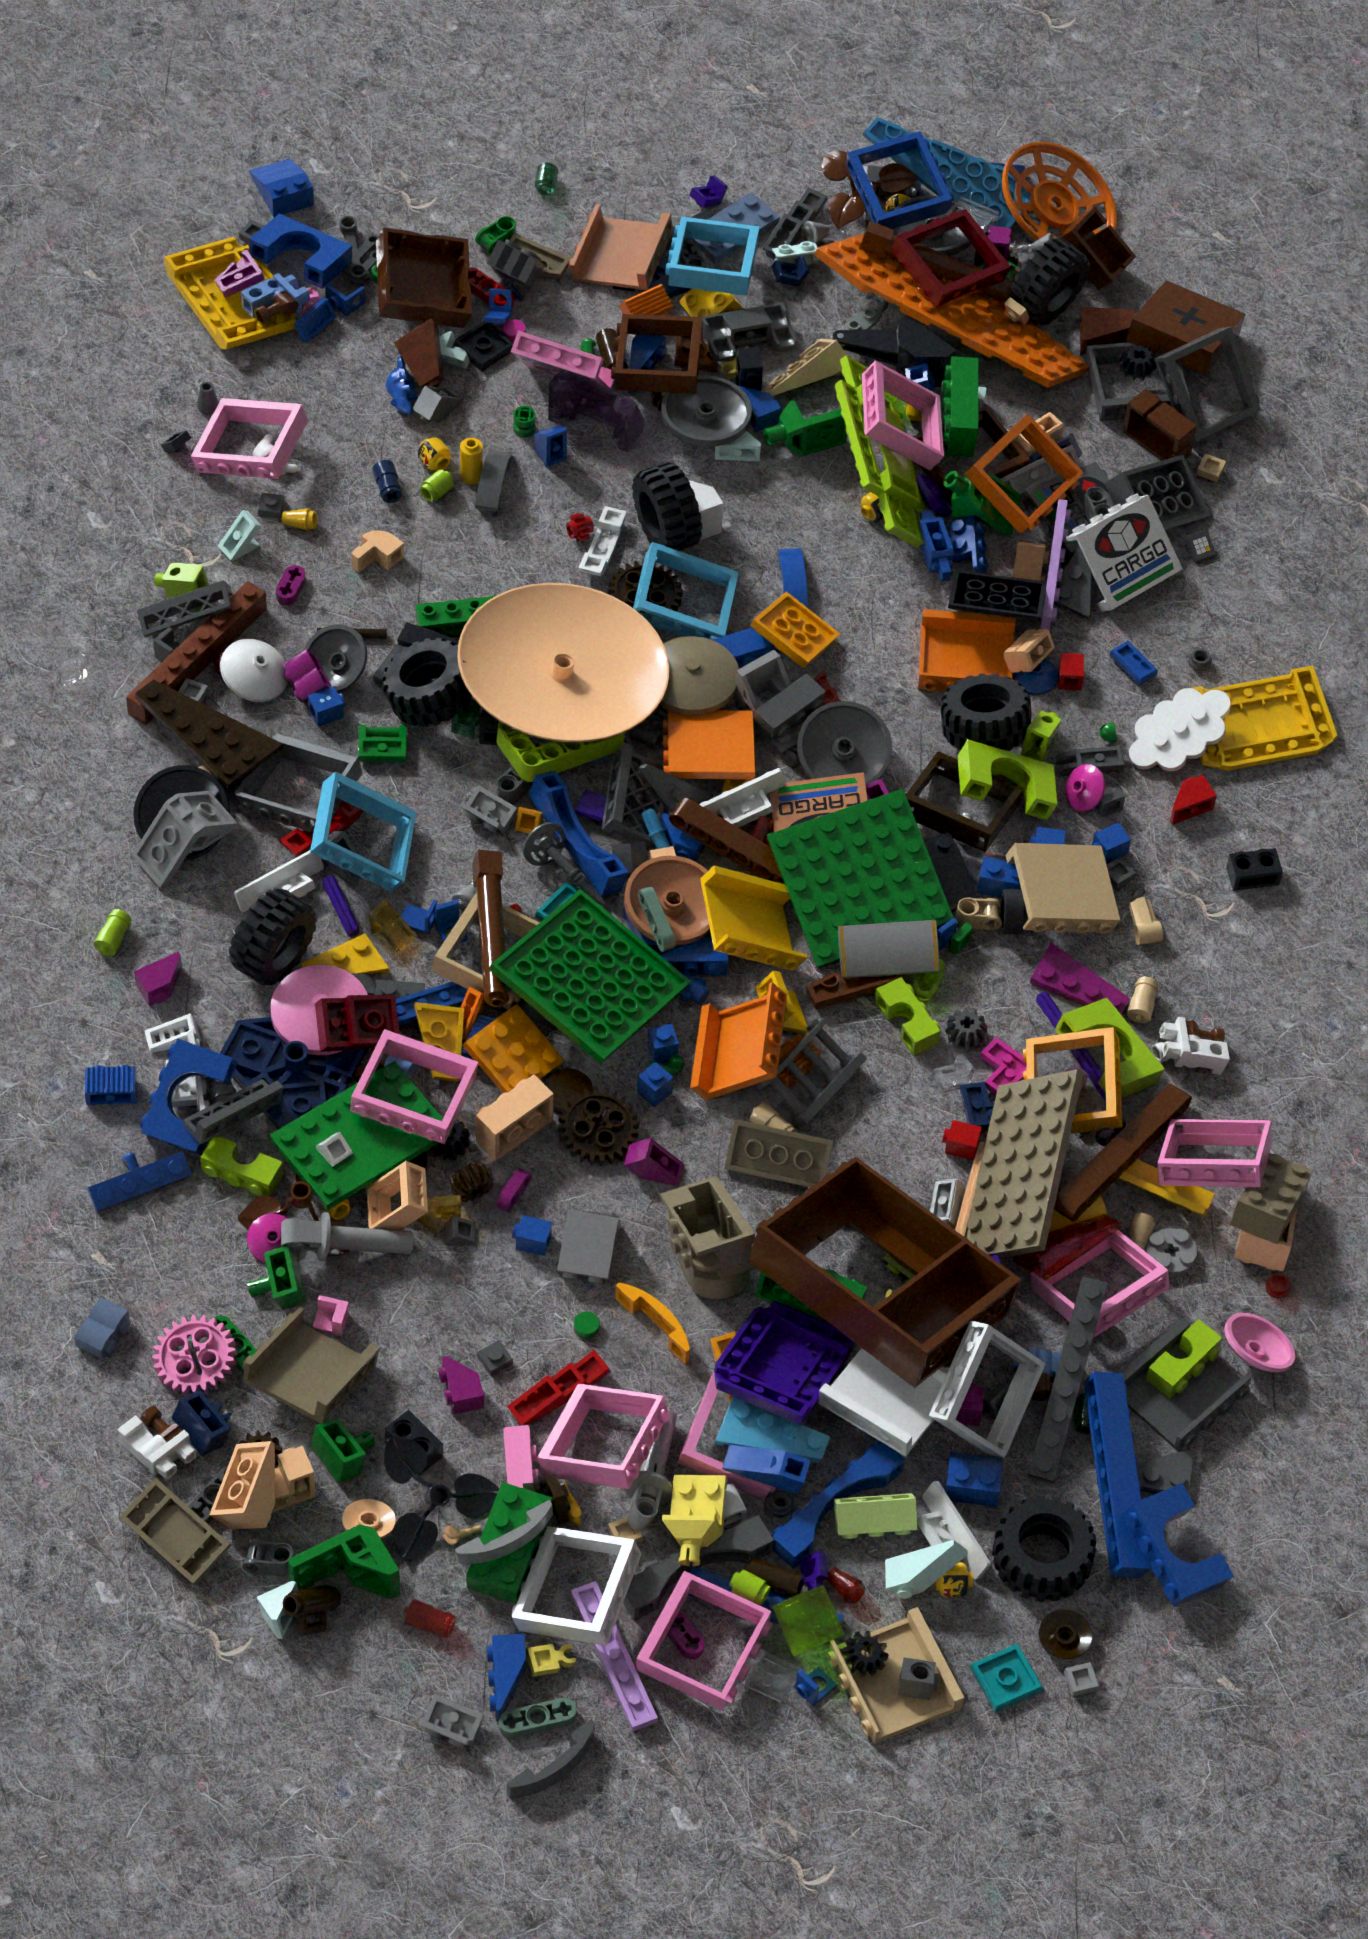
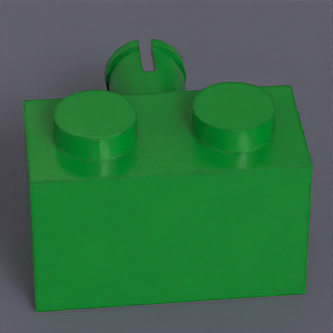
M286 1245L265 1252L264 1257L268 1276L247 1282V1286L250 1287L248 1288L250 1296L254 1298L255 1296L272 1291L273 1299L282 1309L307 1302L298 1257L292 1249Z
M336 1417L316 1425L310 1446L336 1481L340 1483L361 1474L366 1456L363 1450L374 1447L375 1439L370 1431L353 1437L340 1419Z

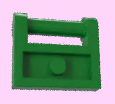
M359 725V762H406L407 725H399V727H366V725Z

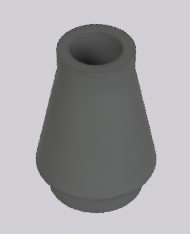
M203 382L200 385L197 408L203 414H213L219 401L213 389V384Z

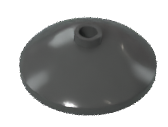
M335 624L320 629L309 639L304 650L308 649L315 654L323 668V672L337 693L348 689L356 683L366 666V644L357 631L346 625Z

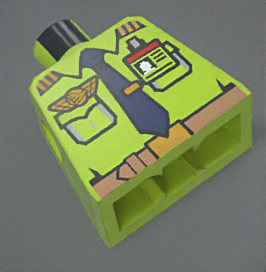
M1039 711L1027 728L1021 751L1022 756L1043 762L1046 761L1056 743L1062 721L1056 713ZM1037 741H1042L1039 746L1040 748L1035 745Z

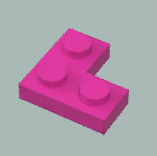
M996 1037L980 1054L981 1059L997 1069L985 1081L986 1089L994 1095L997 1094L998 1085L1024 1080L1023 1072L1027 1070V1063L1025 1064L1023 1056Z

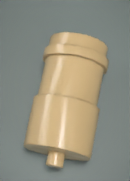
M1140 977L1137 979L1134 986V995L1131 998L1127 1013L1130 1020L1140 1024L1151 1021L1155 997L1159 990V984L1155 979L1151 977Z
M767 1102L754 1107L750 1116V1122L796 1132L794 1126L783 1119L780 1113Z

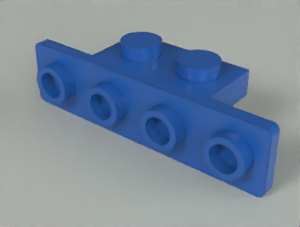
M977 515L949 522V536L954 551L953 561L956 563L972 557L975 572L987 574L986 570L989 566L985 558L987 545L984 541L986 529L983 520Z

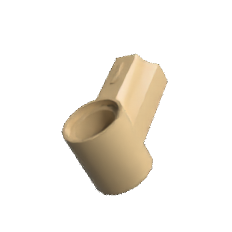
M1141 897L1130 902L1129 909L1134 922L1136 944L1143 945L1162 942V925L1160 921H1156L1150 900Z

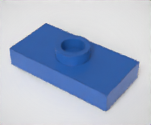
M322 298L294 323L302 342H309L334 320L336 315L329 300Z
M1129 641L1110 651V657L1139 686L1157 676L1158 670Z

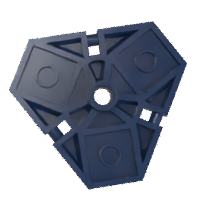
M271 1017L237 1020L220 1054L229 1056L238 1062L233 1078L243 1089L261 1079L268 1085L278 1081L283 1086L280 1103L263 1112L275 1127L280 1129L346 1090L347 1083L352 1082L369 1048L346 1050L330 1055L308 1054L307 1046L303 1042L291 1041L286 1044L276 1033Z

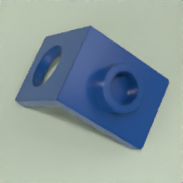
M330 283L325 285L326 298L334 309H338L345 316L366 302L365 288L363 286L346 297ZM360 295L359 300L352 305L353 300Z
M491 288L489 289V312L484 317V322H491L495 325L504 324L512 316L511 289ZM497 294H502L506 297L507 302L504 306H498L495 303L494 298Z
M433 900L429 910L407 904L398 921V925L429 935L435 923L437 900Z
M457 899L435 906V926L443 943L447 938L446 931L452 929L459 920V902ZM467 934L464 936L461 942L468 940Z
M955 918L944 926L937 928L938 951L950 945L951 937L957 930L958 920Z
M817 1667L809 1675L800 1669L796 1675L795 1688L798 1694L803 1699H807L813 1706L835 1689L837 1685L820 1667ZM820 1678L824 1680L826 1687L819 1691V1686L813 1679Z

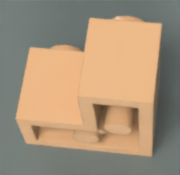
M303 1446L288 1448L281 1454H278L279 1467L275 1468V1505L272 1513L316 1497L314 1470Z

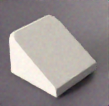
M341 1132L335 1133L315 1146L317 1151L332 1167L353 1154Z

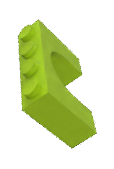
M967 739L958 754L960 795L983 801L992 787V774L1004 775L1013 780L1018 786L1024 788L1023 794L1027 815L1044 820L1049 819L1058 805L1053 764Z
M1108 998L1062 1014L1055 1028L1058 1034L1114 1027L1119 1037L1120 1052L1125 1061L1120 1062L1121 1098L1158 1083L1165 1068ZM1104 1071V1073H1103L1101 1079L1099 1080L1098 1084L1100 1085V1087H1101V1088L1104 1090V1092L1106 1093V1082H1105V1071Z

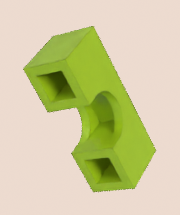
M900 977L876 989L875 1004L887 1020L896 1016H903L910 1020L902 1024L900 1038L913 1056L938 1045L941 1028L938 1022L932 1020L929 1016L925 1004L918 1001L910 984H906L903 978Z
M221 1136L211 1139L201 1156L202 1171L210 1177L226 1180L232 1186L248 1189L257 1196H271L283 1177L282 1161L259 1153L252 1163L239 1164L236 1162L238 1158L237 1143Z
M1198 1319L1181 1337L1179 1348L1188 1357L1177 1359L1165 1351L1149 1367L1146 1380L1169 1399L1176 1392L1180 1394L1187 1387L1188 1380L1192 1376L1198 1377L1204 1370L1205 1364L1209 1360L1214 1361L1219 1356L1222 1337Z

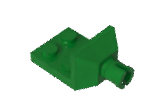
M794 400L788 403L780 415L777 426L763 429L764 440L768 446L784 442L789 450L801 457L846 444L848 435L846 433L845 421L841 415V409L804 419Z
M951 471L946 475L944 486L953 491L951 499L953 518L959 519L977 515L1004 536L1012 535L1014 527L966 476L961 477L956 471ZM990 471L986 472L1019 507L1021 494Z

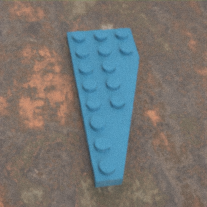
M876 117L863 132V136L874 145L912 134V132L902 129L901 126ZM928 139L931 155H935L937 159L938 170L940 173L943 172L947 189L952 191L955 201L965 205L974 214L977 224L988 236L990 226L1011 228L1016 220L1011 214L1003 194L1002 173L1004 167L988 163L983 158L968 155L963 150L935 139ZM917 149L890 156L896 163L904 165L917 176L918 181L939 196ZM1008 172L1009 191L1012 200L1016 201L1015 186L1017 181ZM1021 187L1022 202L1030 203V194Z

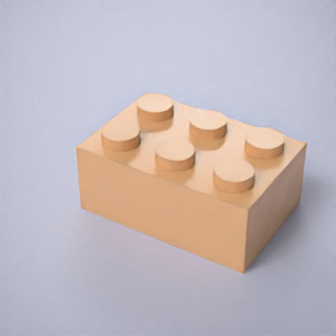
M535 1075L521 1080L514 1089L508 1093L501 1094L490 1106H484L479 1110L476 1115V1142L494 1161H497L553 1121L554 1094Z

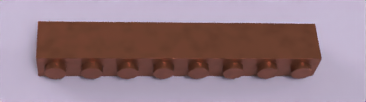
M249 581L240 587L230 597L233 608L211 615L126 696L128 714L144 725H147L154 716L136 699L135 692L153 679L176 691H179L186 678L194 680L267 610L266 592Z

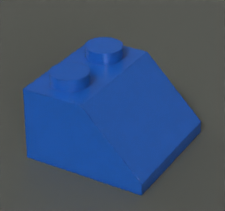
M950 1452L945 1489L950 1500L997 1507L1001 1483L1002 1458Z

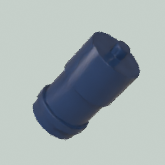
M381 460L374 464L372 471L383 501L394 503L401 499L402 487L398 482L394 463L390 460Z

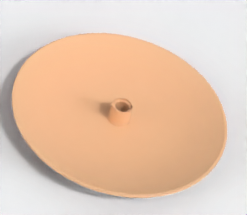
M541 583L521 586L501 593L488 600L473 613L465 624L458 643L457 657L461 677L479 705L500 722L513 729L552 741H596L619 735L634 728L649 717L658 707L666 692L669 680L668 655L660 636L653 626L640 613L623 601L604 592L579 585Z

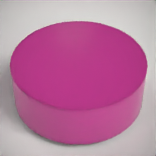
M517 319L508 320L503 326V335L510 341H515L518 331L525 332L524 323Z

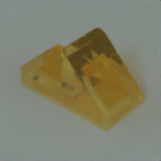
M384 899L368 915L372 935L382 934L396 952L402 951L417 936L387 899Z
M460 1195L427 1197L428 1212L418 1218L417 1221L437 1235L436 1218L450 1219L452 1216L461 1217Z

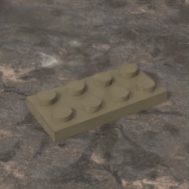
M735 1119L724 1169L810 1187L821 1182L827 1174L834 1140Z

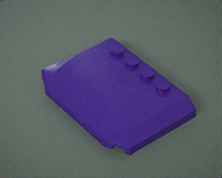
M773 1301L768 1308L764 1309L760 1306L752 1311L716 1361L714 1368L716 1389L803 1426L819 1402V1390L825 1383L830 1386L848 1359L855 1342L831 1324L780 1302Z

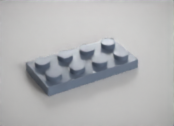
M750 192L707 220L759 226V235L778 224L780 216ZM686 238L696 242L699 250L714 263L743 246Z

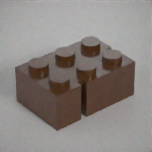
M1094 206L1081 214L1059 238L1065 239L1087 256L1090 263L1087 277L1099 290L1113 282L1123 269L1135 259L1136 255L1111 225L1094 234V230L1107 222Z
M1144 389L1128 402L1123 433L1161 461L1183 455L1186 460L1192 452V440L1195 437L1197 425L1176 411L1174 407L1169 406L1165 402L1161 403V399L1157 395Z

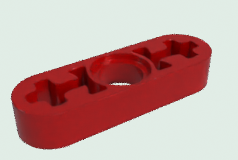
M469 267L468 280L471 292L489 304V292H484L483 288L506 289L479 269ZM512 293V308H513V307H514V295H513V293ZM497 294L494 298L498 306H504L507 302L506 297L502 294Z

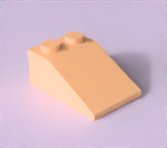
M1297 1209L1278 1244L1240 1229L1234 1258L1244 1263H1253L1264 1266L1269 1270L1283 1272L1292 1246Z
M271 1441L236 1444L210 1516L231 1530L266 1528L275 1505V1444Z

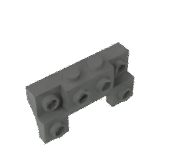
M783 303L703 316V334L708 341L707 349L715 362L736 358L737 351L734 346L770 340L776 351L797 347L798 340L792 330L788 311Z

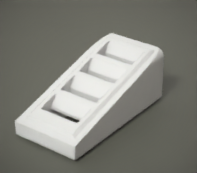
M191 1013L145 1030L150 1052L169 1050L171 1045L176 1043L177 1038L187 1042L188 1031L186 1032V1029L193 1030L194 1038H199V1042H201L197 1023ZM169 1033L170 1038L166 1039L165 1034ZM159 1035L161 1042L157 1043L155 1036Z

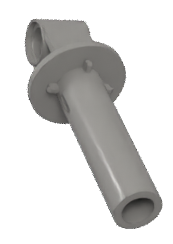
M323 1212L319 1221L297 1218L283 1220L281 1222V1247L288 1245L292 1251H317L319 1261L326 1260L330 1249L411 1254L413 1249V1232L331 1226L329 1213Z
M669 1410L668 1421L663 1424L657 1441H654L647 1460H644L638 1477L634 1479L629 1489L624 1488L625 1492L632 1498L627 1521L630 1527L637 1531L648 1529L658 1512L659 1505L668 1502L672 1498L673 1485L664 1477L677 1415L672 1410Z

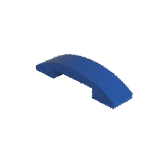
M801 548L778 549L783 594L787 591L808 608L806 574Z

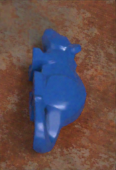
M402 356L397 357V369L389 374L385 387L393 397L391 405L397 408V412L410 415L413 412L410 401L412 399L417 400L418 395L414 390L416 386L413 378L406 370L404 359Z

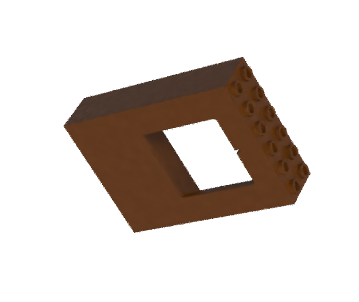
M856 1156L848 1162H843L832 1174H826L821 1182L817 1185H811L800 1197H794L789 1205L783 1209L779 1208L771 1218L761 1221L756 1228L757 1235L750 1248L752 1250L749 1259L751 1264L914 1388L955 1357L970 1321L994 1327L1008 1316L1021 1282L1019 1277ZM845 1225L851 1226L916 1275L874 1308L805 1256L817 1247L820 1242L822 1243Z

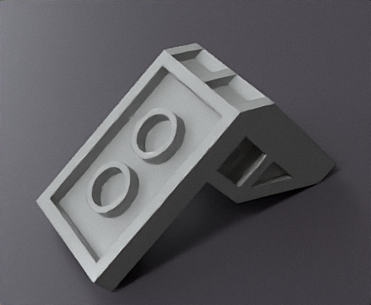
M775 650L736 670L735 684L737 690L734 700L739 711H753L754 719V712L757 708L791 685L781 657ZM803 723L800 725L796 724L784 737H778L773 742L754 724L753 727L782 758L788 748L797 747V740Z
M210 791L178 793L164 803L132 856L160 888L167 887L190 851H199L210 846L233 831L237 822Z

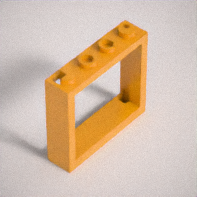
M1114 1027L1026 1039V1049H1023V1059L1025 1064L1027 1063V1070L1023 1072L1024 1080L1038 1077L1037 1054L1104 1045L1106 1111L1074 1115L1070 1134L1096 1131L1105 1127L1111 1129L1122 1127L1119 1037Z

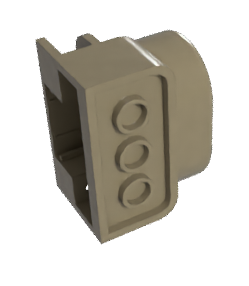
M713 1176L661 1193L660 1198L668 1209L666 1219L672 1238L670 1239V1245L674 1254H677L679 1265L693 1291L709 1299H725L740 1293L750 1280V1270L756 1269L749 1262L752 1252L750 1248L755 1241V1233L719 1178Z

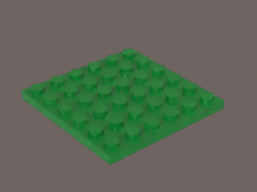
M903 789L767 834L768 843L816 969L840 961L838 926L936 920L938 928L953 919L950 907Z
M581 889L495 960L489 968L490 972L599 1064L604 1063L686 990L691 983L687 977Z

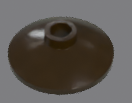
M1071 1610L1053 1611L1042 1620L1039 1627L1038 1635L1042 1647L1047 1653L1056 1658L1064 1660L1078 1658L1091 1645L1092 1629L1090 1624L1077 1612ZM1066 1636L1069 1641H1063L1060 1637Z

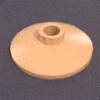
M374 1499L354 1501L345 1508L342 1516V1523L346 1531L361 1524L373 1527L380 1539L388 1536L393 1531L396 1521L393 1510L387 1504Z

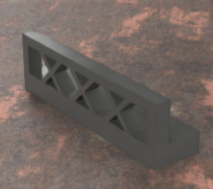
M223 580L138 609L137 613L143 636L149 637L165 631L168 627L172 629L233 608L230 596L233 595L231 587ZM224 598L225 603L215 606L211 604ZM202 606L200 612L192 613L188 611ZM180 614L177 620L171 621L167 619L168 617ZM159 621L156 627L148 629V624Z
M261 1079L184 1119L182 1125L200 1144H203L279 1104L283 1086L278 1081L268 1085Z

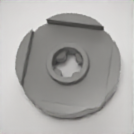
M1167 1228L1150 1235L1145 1252L1168 1270L1169 1277H1179L1186 1274L1195 1263L1197 1247L1185 1229ZM1173 1249L1176 1253L1174 1257H1171L1170 1253H1165V1251Z

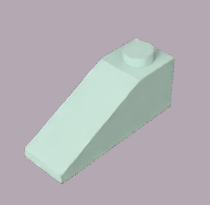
M951 1540L886 1559V1589L900 1599H907L912 1597V1595L921 1593L968 1555V1550L955 1540Z

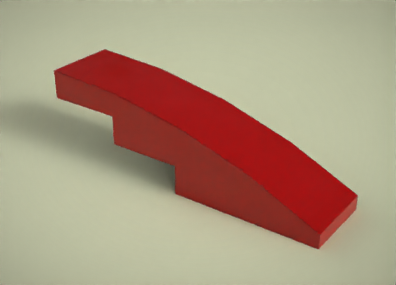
M594 1349L575 1365L570 1362L554 1376H545L507 1407L521 1426L528 1425L567 1403L578 1384L592 1386L609 1374L611 1370Z

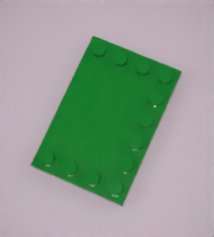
M395 1061L373 1074L364 1093L365 1095L439 1121L443 1120ZM358 1083L269 1135L272 1144L298 1176L310 1185L312 1193L326 1210L331 1209L366 1188L403 1162H409L440 1142L430 1141L417 1134L407 1133L402 1129L391 1125H384L379 1121L368 1117H361L359 1114L351 1112V1096ZM341 1132L353 1154L332 1167L317 1151L315 1146L335 1133Z

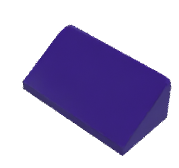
M584 790L575 813L603 822L606 795Z

